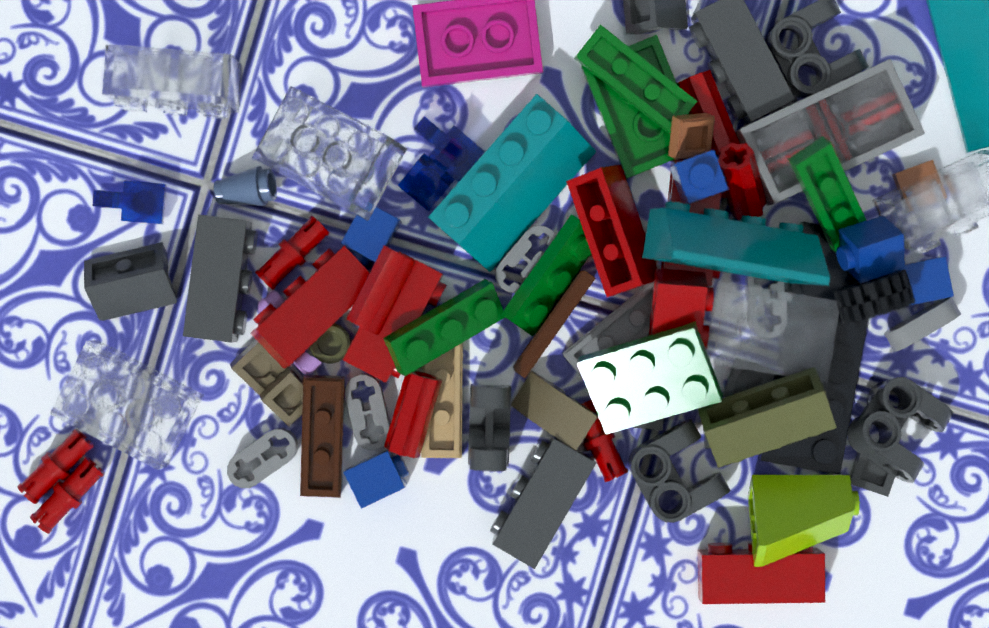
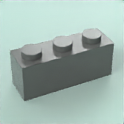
M718 0L694 13L691 18L693 25L689 26L690 33L699 48L705 46L712 59V61L708 62V67L717 84L724 82L731 96L726 101L736 120L742 118L747 126L795 100L744 0Z
M198 214L183 329L184 337L232 343L237 342L238 335H244L247 324V311L241 310L243 294L249 295L252 285V271L247 270L248 254L254 255L257 246V231L252 230L253 222Z
M552 436L549 443L543 440L539 443L530 459L531 462L536 464L528 478L523 475L520 476L510 494L512 498L516 499L508 513L501 510L489 530L495 534L492 539V545L533 569L538 565L596 465V461L579 450L575 451L554 436Z

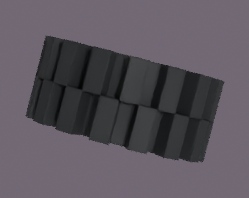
M906 270L896 271L863 283L858 281L833 291L843 324L874 318L882 314L885 315L915 303Z

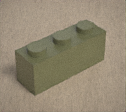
M815 367L722 399V402L698 408L702 426L718 468L738 463L746 458L770 450H776L782 446L818 436L823 432L837 428Z

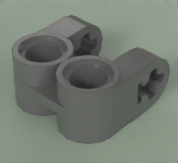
M818 0L781 19L773 26L766 37V44L792 94L798 98H807L869 67L860 49L829 64L820 55L812 40L811 29L841 13L835 0ZM789 30L795 33L798 38L796 49H786L782 46L779 40L781 31ZM808 66L815 71L817 76L815 85L806 86L799 80L798 70L800 67Z
M896 377L880 382L871 388L867 397V405L861 415L855 418L849 425L847 431L848 441L856 452L892 476L904 482L913 483L924 463L918 456L899 444L902 436L901 429L904 423L910 417L927 429L943 432L953 415V411L912 380L905 377ZM890 391H893L899 399L897 409L889 401ZM871 424L875 425L879 431L877 443L871 439L869 434Z
M471 384L468 442V465L470 470L506 471L507 467H509L511 386Z
M692 419L683 421L638 445L629 456L628 466L650 509L658 519L664 522L674 523L681 521L730 492V488L721 472L714 473L686 488L672 464L669 456L701 438ZM648 454H655L660 459V468L652 475H644L639 469L641 458ZM675 490L679 493L680 500L677 507L672 510H663L659 507V497L664 491Z

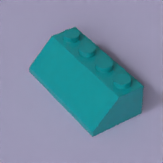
M926 0L966 153L989 147V0Z
M536 94L428 218L485 269L491 272L567 186L566 181L575 177L596 153V150L568 120Z
M670 201L665 202V208L650 209L642 258L790 284L829 285L830 275L819 237L803 233V225L780 222L779 228L766 226L767 219L742 215L740 222L729 220V212L705 208L703 215L690 212L689 204Z

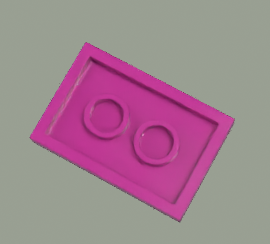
M451 0L412 5L422 88L543 73L535 0Z

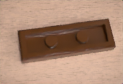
M585 270L579 271L514 363L513 371L523 378L527 377L596 279Z
M304 375L300 496L341 498L345 376Z

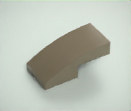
M255 339L230 363V367L260 396L261 401L289 427L302 415L303 381L289 366L283 369Z
M531 371L511 406L539 427L577 451L598 418V414L565 394L566 392Z

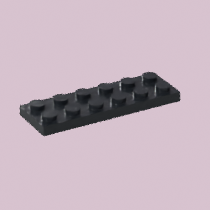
M800 222V225L804 226L803 233L819 237L830 281L829 285L789 284L786 301V325L780 335L773 381L815 367L837 428L823 432L818 436L782 446L776 450L761 453L758 459L765 462L840 475L868 318L858 322L842 323L833 291L858 282V280L848 271L841 268L837 255L830 248L820 225Z

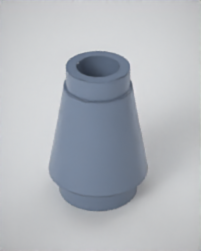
M257 166L215 181L214 195L219 205L266 206L268 201L276 200V179L270 168L263 169L261 166Z

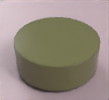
M334 323L310 346V349L319 361L328 364L337 363L343 360L351 345V338L344 327Z

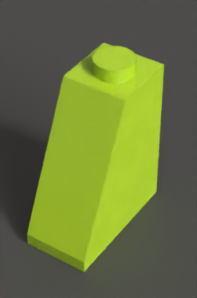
M752 475L747 497L754 567H763L848 532L852 517L858 516L860 509L858 491H852L850 475Z

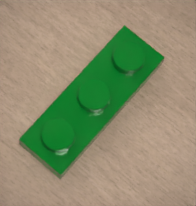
M602 25L597 28L574 58L668 134H671L672 116L687 115L697 103V100Z
M822 136L788 158L830 248L836 253L837 248L840 247L839 229L867 220L831 142Z
M572 214L501 313V315L531 336H534L541 324L544 323L553 307L568 289L587 259L592 255L581 222L577 217Z
M484 279L383 339L398 373L407 376L505 318L501 315L503 307L493 283Z

